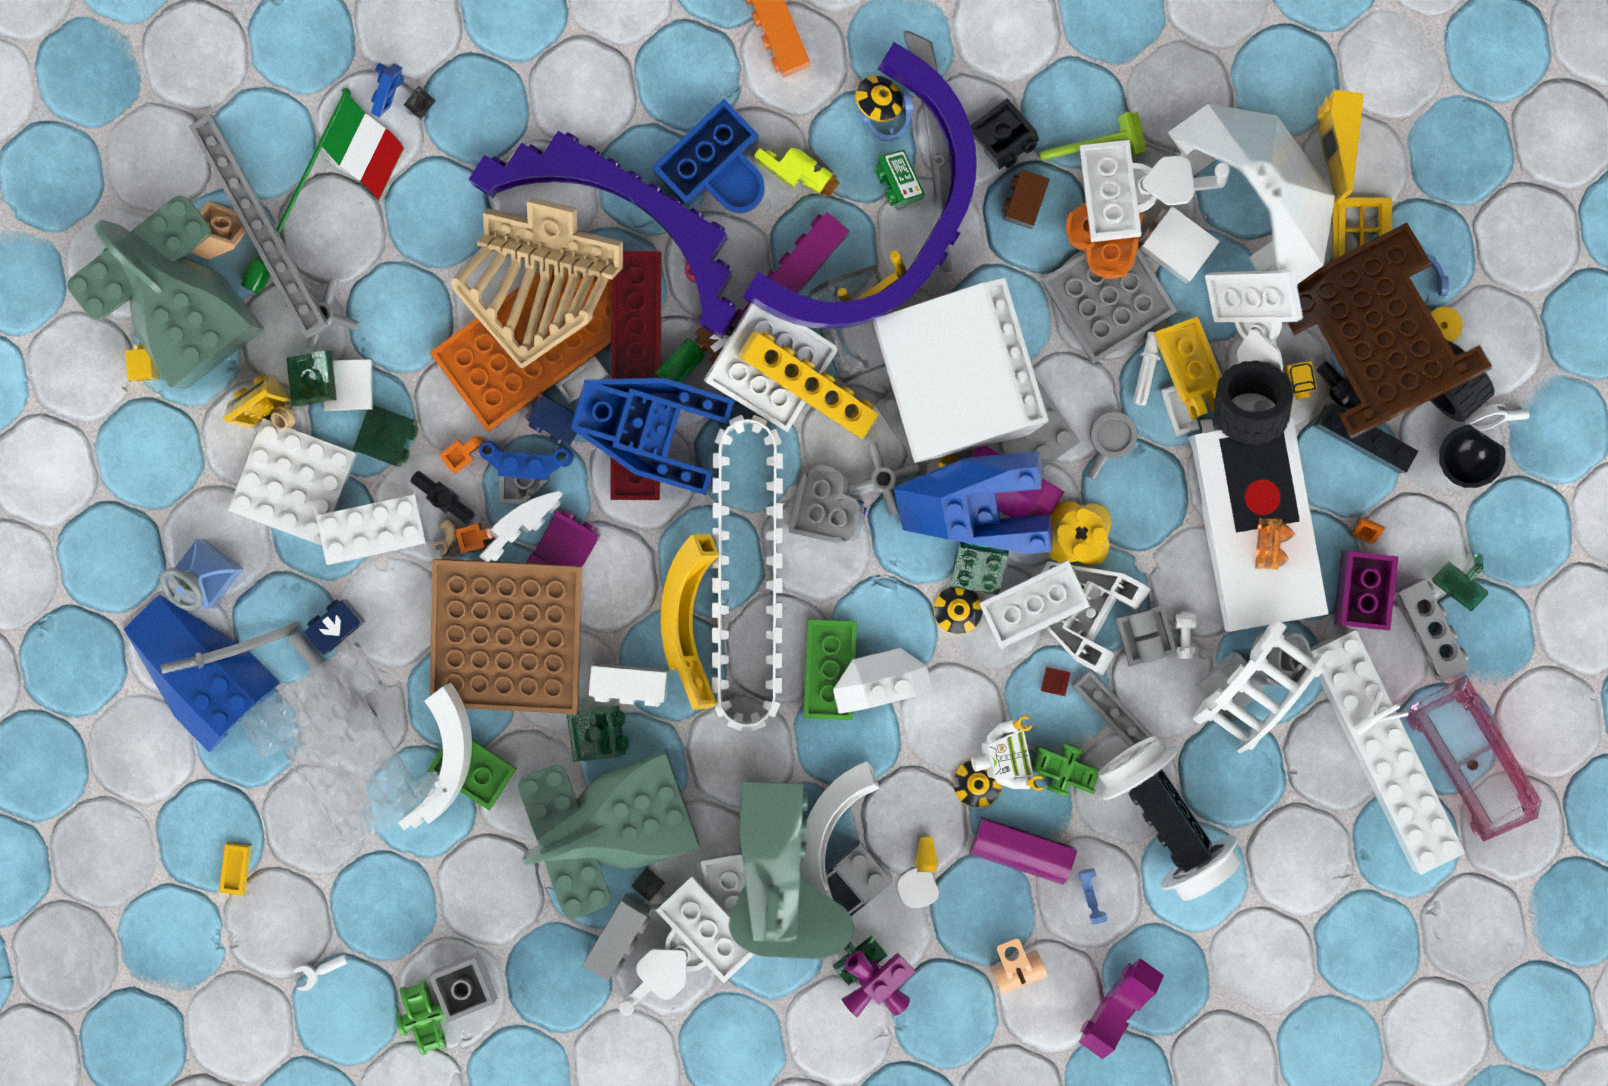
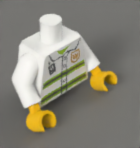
M1029 714L1022 715L1018 721L1014 719L998 724L987 735L986 741L981 743L983 755L971 758L972 767L975 772L986 769L989 778H994L998 784L1011 789H1030L1032 787L1034 790L1040 791L1046 788L1039 787L1036 784L1037 779H1044L1045 776L1037 775L1032 779L1029 777L1034 775L1024 731H1029L1034 724L1029 726L1023 724V719H1028L1030 717Z

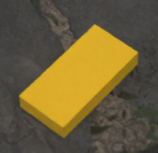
M225 843L219 893L245 895L252 845Z

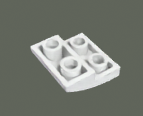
M371 359L323 361L324 411L373 410Z

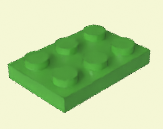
M472 739L470 767L460 792L490 811L514 775L517 767ZM443 747L427 770L438 778L443 761Z

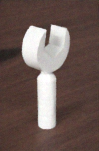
M341 955L319 965L317 969L309 964H303L296 968L293 973L303 971L308 977L307 983L298 986L297 989L301 991L309 990L317 983L318 975L326 974L348 964L346 955Z

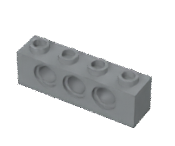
M1417 579L1395 590L1394 597L1435 679L1444 681L1468 669L1469 666L1466 661L1469 658L1462 647L1459 648L1455 640L1458 638L1457 633L1451 625H1448L1445 619L1447 616L1446 611L1440 603H1437L1434 597L1436 592L1433 585L1429 581L1427 582L1426 579ZM1421 600H1424L1426 603V610L1423 613H1420L1417 608ZM1432 622H1435L1437 625V631L1434 635H1431L1428 631V627ZM1443 644H1446L1448 647V653L1445 657H1442L1439 653V649Z

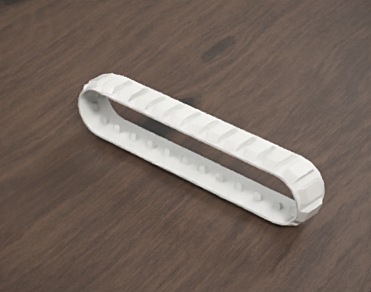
M743 415L729 420L730 426L726 430H719L714 442L719 445V453H713V469H719V478H713V494H719V503H713V518H719V528H713L714 543H719L718 552L720 556L713 561V568H718V577L712 578V593H718V602L712 603V618H718V627H712V643H718V651L712 652V668H718V676L712 677V692L718 693L717 704L714 707L718 717L725 716L729 720L727 726L739 731L743 727H751L752 731H755L767 725L766 719L768 716H776L781 704L780 701L775 699L776 693H782V676H776V668H782V652H776V643H782V627H776V618H782V602H776V593H782V578H776V568H782V553H776V543H783V528L776 527L777 519H783V503H777V494H783V478H777V469H783V454L777 453L776 446L782 444L776 429L770 431L766 427L768 420L756 415L753 416L752 420H744ZM746 424L753 425L752 431L759 434L761 429L767 431L769 435L763 438L766 446L771 444L774 446V456L767 457V465L774 466V481L767 482V490L774 491V506L766 507V515L774 516V531L766 532V540L774 541V556L766 557V564L774 566L773 581L766 582V589L773 590V605L766 606V614L773 615V630L766 631V639L773 640V655L766 656V664L773 665V680L766 681V688L773 690L772 702L765 700L762 708L766 709L767 713L761 717L758 712L751 714V721L742 720L743 714L736 712L735 716L729 714L727 710L732 707L729 700L723 701L722 689L729 688V681L722 679V664L729 663V656L722 655V640L729 639V631L722 630V615L729 614V606L722 605V590L729 589V581L722 580V565L729 564V557L722 556V540L729 539V532L722 531L723 516L729 515V507L723 506V491L729 490V482L723 481V466L730 465V457L723 456L724 444L731 445L733 438L728 436L730 431L735 429L738 434L744 432V425Z

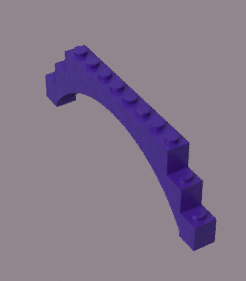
M558 131L544 153L532 144L526 146L521 143L507 165L495 156L492 159L486 155L483 156L468 180L472 186L491 198H494L499 192L529 184L573 183L612 193L634 204L651 216L670 235L689 263L700 294L703 315L699 320L701 327L721 339L724 337L738 313L732 301L725 297L719 299L733 277L731 270H729L730 266L720 259L714 261L728 239L726 232H724L725 228L715 221L712 223L707 222L703 219L704 215L693 208L689 211L682 206L683 202L674 196L666 197L658 186L653 183L647 185L640 181L642 178L631 170L628 173L620 168L621 165L610 157L606 160L599 156L600 152L590 145L586 147L578 143L579 139L569 132L563 134Z

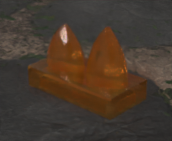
M1259 519L1256 569L1278 570V567L1284 565L1289 560L1287 554L1280 549V543L1288 541L1295 533L1289 526L1282 523L1281 519Z

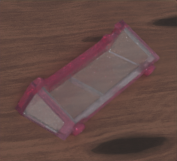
M1467 675L1458 678L1410 707L1407 717L1410 727L1413 730L1417 729L1420 733L1423 732L1471 812L1472 822H1470V827L1476 836L1479 835L1484 842L1538 818L1542 801ZM1475 761L1478 763L1476 770L1469 769L1468 765Z

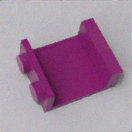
M563 509L562 513L555 511L552 522L526 563L583 566L601 536L596 533L598 528L586 521L583 525L575 521L576 515Z

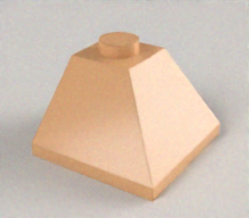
M207 201L200 213L210 225L211 234L208 239L190 253L210 260L234 249L246 233V229L236 211Z

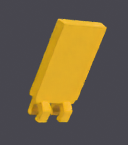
M1195 317L1153 333L1181 402L1187 404V411L1191 419L1208 413L1203 399L1206 396L1209 408L1213 412L1216 388L1222 374L1199 318Z

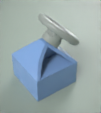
M196 539L175 568H169L162 572L160 585L167 598L181 609L193 611L201 606L205 609H210L216 606L243 571V568L205 539ZM168 580L174 585L175 594L170 589ZM187 595L195 600V602L187 603L182 601V598Z

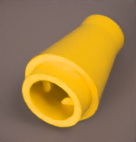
M919 837L914 865L917 866V872H937L936 866H939L934 846V837Z

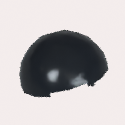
M1464 425L1454 429L1444 438L1439 450V464L1444 475L1453 484L1463 488H1479L1489 483L1491 484L1501 474L1505 465L1506 450L1504 446L1473 426Z

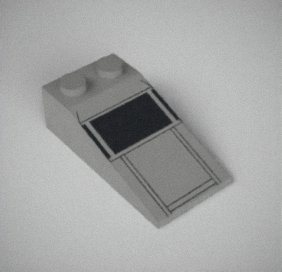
M860 840L826 869V877L833 900L843 906L850 916L873 900L893 882L892 877Z

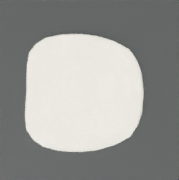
M917 868L906 872L898 880L899 895L904 904L909 908L926 907L934 903L939 897V890L931 872H917Z

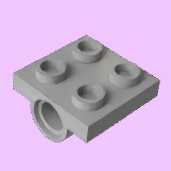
M1164 605L1115 618L1128 666L1156 661L1177 653Z

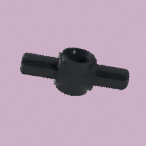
M1326 361L1317 368V373L1330 385V397L1342 408L1349 406L1354 408L1361 404L1345 375L1342 377Z
M421 471L413 474L410 482L427 495L426 499L434 507L439 508L445 514L450 512L464 524L470 523L474 518L475 513L458 500L459 496L451 488L445 486L440 481L435 483ZM444 490L448 494V501L441 505L437 501V495L440 491Z

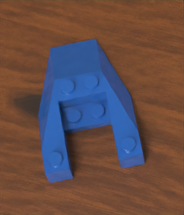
M666 378L584 380L570 429L636 475L706 495L713 471L667 457L680 410L728 424L735 400Z
M1039 451L963 458L894 486L902 529L928 536L1024 554L1052 552L1053 530L1050 515L1000 519L996 493L1041 489L1043 471Z

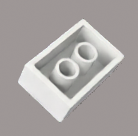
M596 663L591 666L589 696L595 697L594 701L609 702L612 698L620 699L619 703L634 704L636 700L644 701L646 706H659L661 702L664 703L667 699L669 670Z

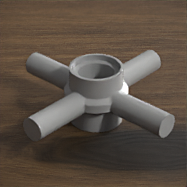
M330 277L322 301H317L316 303L320 309H327L328 315L325 319L329 326L335 323L357 331L359 321L336 314L332 301L339 280ZM322 330L308 339L306 348L316 350Z
M878 443L869 444L868 447L875 469L872 471L870 478L848 484V492L853 494L873 487L876 491L883 493L889 516L897 514L899 512L892 489L896 485L897 480L919 474V466L914 464L893 470L888 466H884ZM880 472L889 474L890 483L887 486H881L877 483L876 477Z

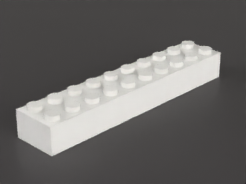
M1347 629L1310 647L1312 659L1322 653L1327 655L1323 663L1326 665L1325 669L1318 676V679L1412 871L1422 875L1465 854L1400 718L1377 722L1361 735H1358L1353 728L1370 715L1378 690H1382L1383 694L1376 714L1393 706L1357 630Z

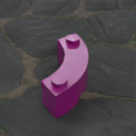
M1141 958L1133 965L1128 963L1121 973L1122 976L1105 996L1091 1019H1087L1080 1029V1032L1083 1034L1079 1043L1101 1059L1115 1051L1122 1035L1129 1026V1023L1126 1021L1131 1018L1135 1010L1140 1011L1157 993L1164 977L1161 972Z

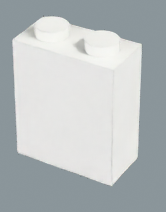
M1172 206L1167 211L1163 209L1154 220L1158 224L1152 231L1148 228L1141 237L1140 241L1143 244L1139 250L1187 284L1192 280L1220 241Z

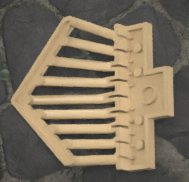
M533 197L527 201L528 218L492 209H487L483 212L484 235L477 241V246L483 248L451 281L452 289L521 368L526 367L588 324L593 318V311L608 280L613 279L623 268L622 241L578 231L577 208ZM494 250H497V255L471 289L465 280ZM512 254L511 264L490 306L487 307L481 300V293L507 256ZM525 259V274L508 321L504 327L497 319V312ZM540 262V282L524 339L520 346L514 339V330ZM554 269L553 285L548 297V301L542 316L538 332L535 335L540 315L542 312V308L544 305L545 297L547 294V290L549 287V283L551 280L552 272ZM567 270H568L569 279H568L567 285H566V287H565L564 293H563V295H562V298H561L560 304H559V306H558L557 312H556V314H555L554 320H553V322H552V324H551V321H552V318H553V315H554V312H555V308H556V305H557V302H558V299H559V296H560V293H561V289H562V286H563V283H564V280H565V277H566V274H567ZM581 273H582V274H583L582 282H581V284H580V286H579V288H578V291H577V293H576V295H575V297H574V299H573V302H572V304H571V306H570V308H569V305H570L571 300H572V297H573V295H574V292H575L576 286H577V284H578L580 275H581ZM596 275L598 280L584 308L579 312L584 302V299L588 293V290L592 284V281Z

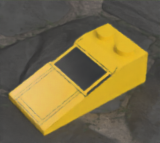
M1334 89L1328 97H1325L1322 105L1318 106L1316 119L1320 120L1319 132L1332 193L1335 196L1334 202L1340 204L1353 191L1364 94Z
M262 374L253 381V386L248 389L242 388L233 394L234 399L228 402L223 419L226 423L252 428L260 423L263 418L273 414V410L277 406L286 405L292 399L276 376Z

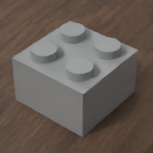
M479 952L436 969L428 976L447 1023L490 1006L498 998Z

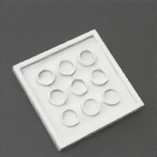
M750 303L703 381L788 432L805 402L738 358L737 355L753 331L758 333L765 331L775 338L774 344L780 348L782 345L789 347L795 352L793 355L800 361L802 358L808 360L815 365L813 370L821 375L827 369L839 347L805 326L779 319ZM768 350L764 355L766 363H770L774 359V352L772 350ZM792 363L785 367L787 377L794 373V365ZM812 377L805 381V388L807 390L814 386V379Z
M263 418L228 511L322 545L315 516L336 511L357 453L291 428L280 430L274 426L272 421Z

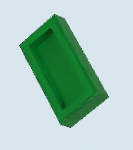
M686 338L656 373L660 378L682 383L705 358V354L691 338Z

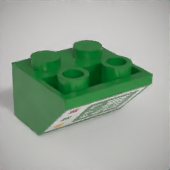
M904 149L878 157L874 172L879 183H884L886 186L885 196L890 206L894 205L896 210H899L924 198L925 193Z

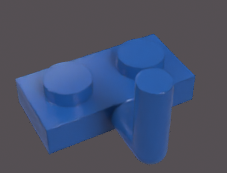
M378 63L375 68V72L379 73L377 79L379 87L371 99V102L374 103L371 113L379 118L391 107L396 88L404 82V77L401 75L403 67L395 63L389 68Z

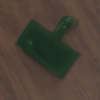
M1481 554L1474 555L1473 566L1466 574L1448 561L1432 578V582L1471 612L1488 595V591L1474 581L1484 569V559Z
M871 935L857 947L850 941L844 948L848 954L837 961L833 967L849 986L857 980L855 975L844 969V964L852 953L859 950L862 951L870 963L874 959L879 963L888 955Z

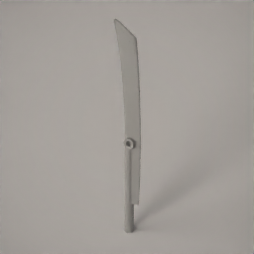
M905 31L904 36L909 51L929 64L938 73L932 42L912 32ZM922 101L929 141L938 221L944 209L950 188V155L944 133L938 121ZM949 244L945 250L948 256L942 264L943 272L952 271Z

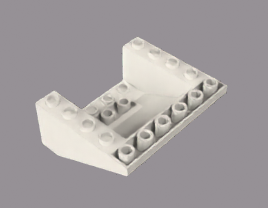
M1005 278L980 283L873 320L915 463L1028 436L1049 421Z

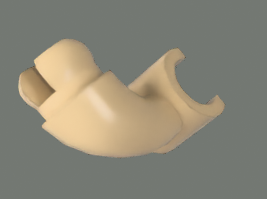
M445 518L439 524L445 534L444 542H437L433 546V550L437 549L440 545L445 547V551L439 557H445L449 553V549L457 538L455 532L457 527L449 518Z

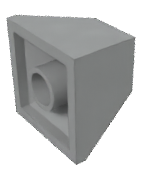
M1231 651L1197 686L1207 697L1219 688L1224 691L1230 685L1227 683L1230 676L1240 665L1245 667L1247 662L1238 652ZM1253 674L1248 679L1250 684L1262 692L1266 688V685L1260 684L1255 680ZM1238 691L1232 697V702L1242 709L1253 700L1244 691L1242 693ZM1220 709L1230 721L1236 717L1228 710Z

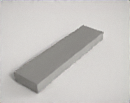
M1090 669L1071 685L1129 747L1153 736Z

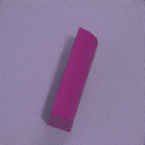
M981 817L969 854L1064 885L1070 875L1078 850L1075 847Z

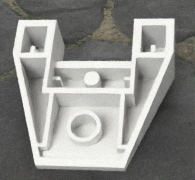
M1048 561L1041 573H1044L1060 565L1061 563ZM1071 565L1089 601L1090 607L1046 627V629L1078 663L1103 676L1114 654L1094 643L1095 638L1116 600L1139 611L1150 589L1145 584L1123 573Z

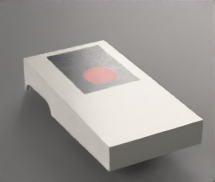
M1293 417L1289 419L1287 428L1278 438L1258 445L1236 442L1223 434L1222 430L1214 431L1211 419L1199 420L1202 426V433L1188 437V441H1190L1200 486L1201 509L1225 631L1231 632L1270 625L1278 620L1280 622H1287L1329 614Z

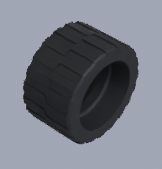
M1447 341L1455 356L1466 352L1458 345ZM1483 373L1429 401L1452 420L1464 422L1494 395L1495 389L1487 373Z
M1258 360L1243 361L1225 370L1222 377L1218 380L1214 405V418L1218 428L1223 431L1222 433L1236 442H1242V444L1258 445L1278 438L1285 431L1289 423L1294 396L1293 385L1288 375L1282 372L1279 367ZM1243 394H1259L1271 400L1275 406L1265 411L1252 412L1238 407L1232 399Z

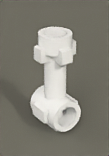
M1180 612V614H1175L1174 616L1175 629H1180L1181 647H1176L1178 658L1192 659L1195 647H1191L1190 629L1196 628V614Z

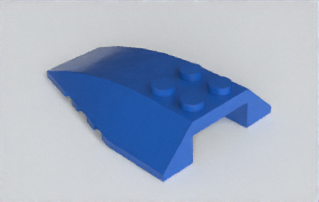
M158 595L124 628L125 633L174 717L208 752L228 735L227 732L257 702L264 700L280 684L250 651L204 664L203 668L198 669V666H193L162 674L160 664L192 658L198 652L204 654L238 644L222 632H218L207 625L201 619L192 616L188 611L179 608L162 595Z

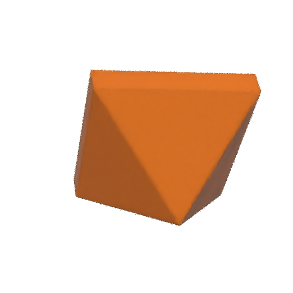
M1361 518L1351 532V535L1374 544L1385 527L1370 519Z

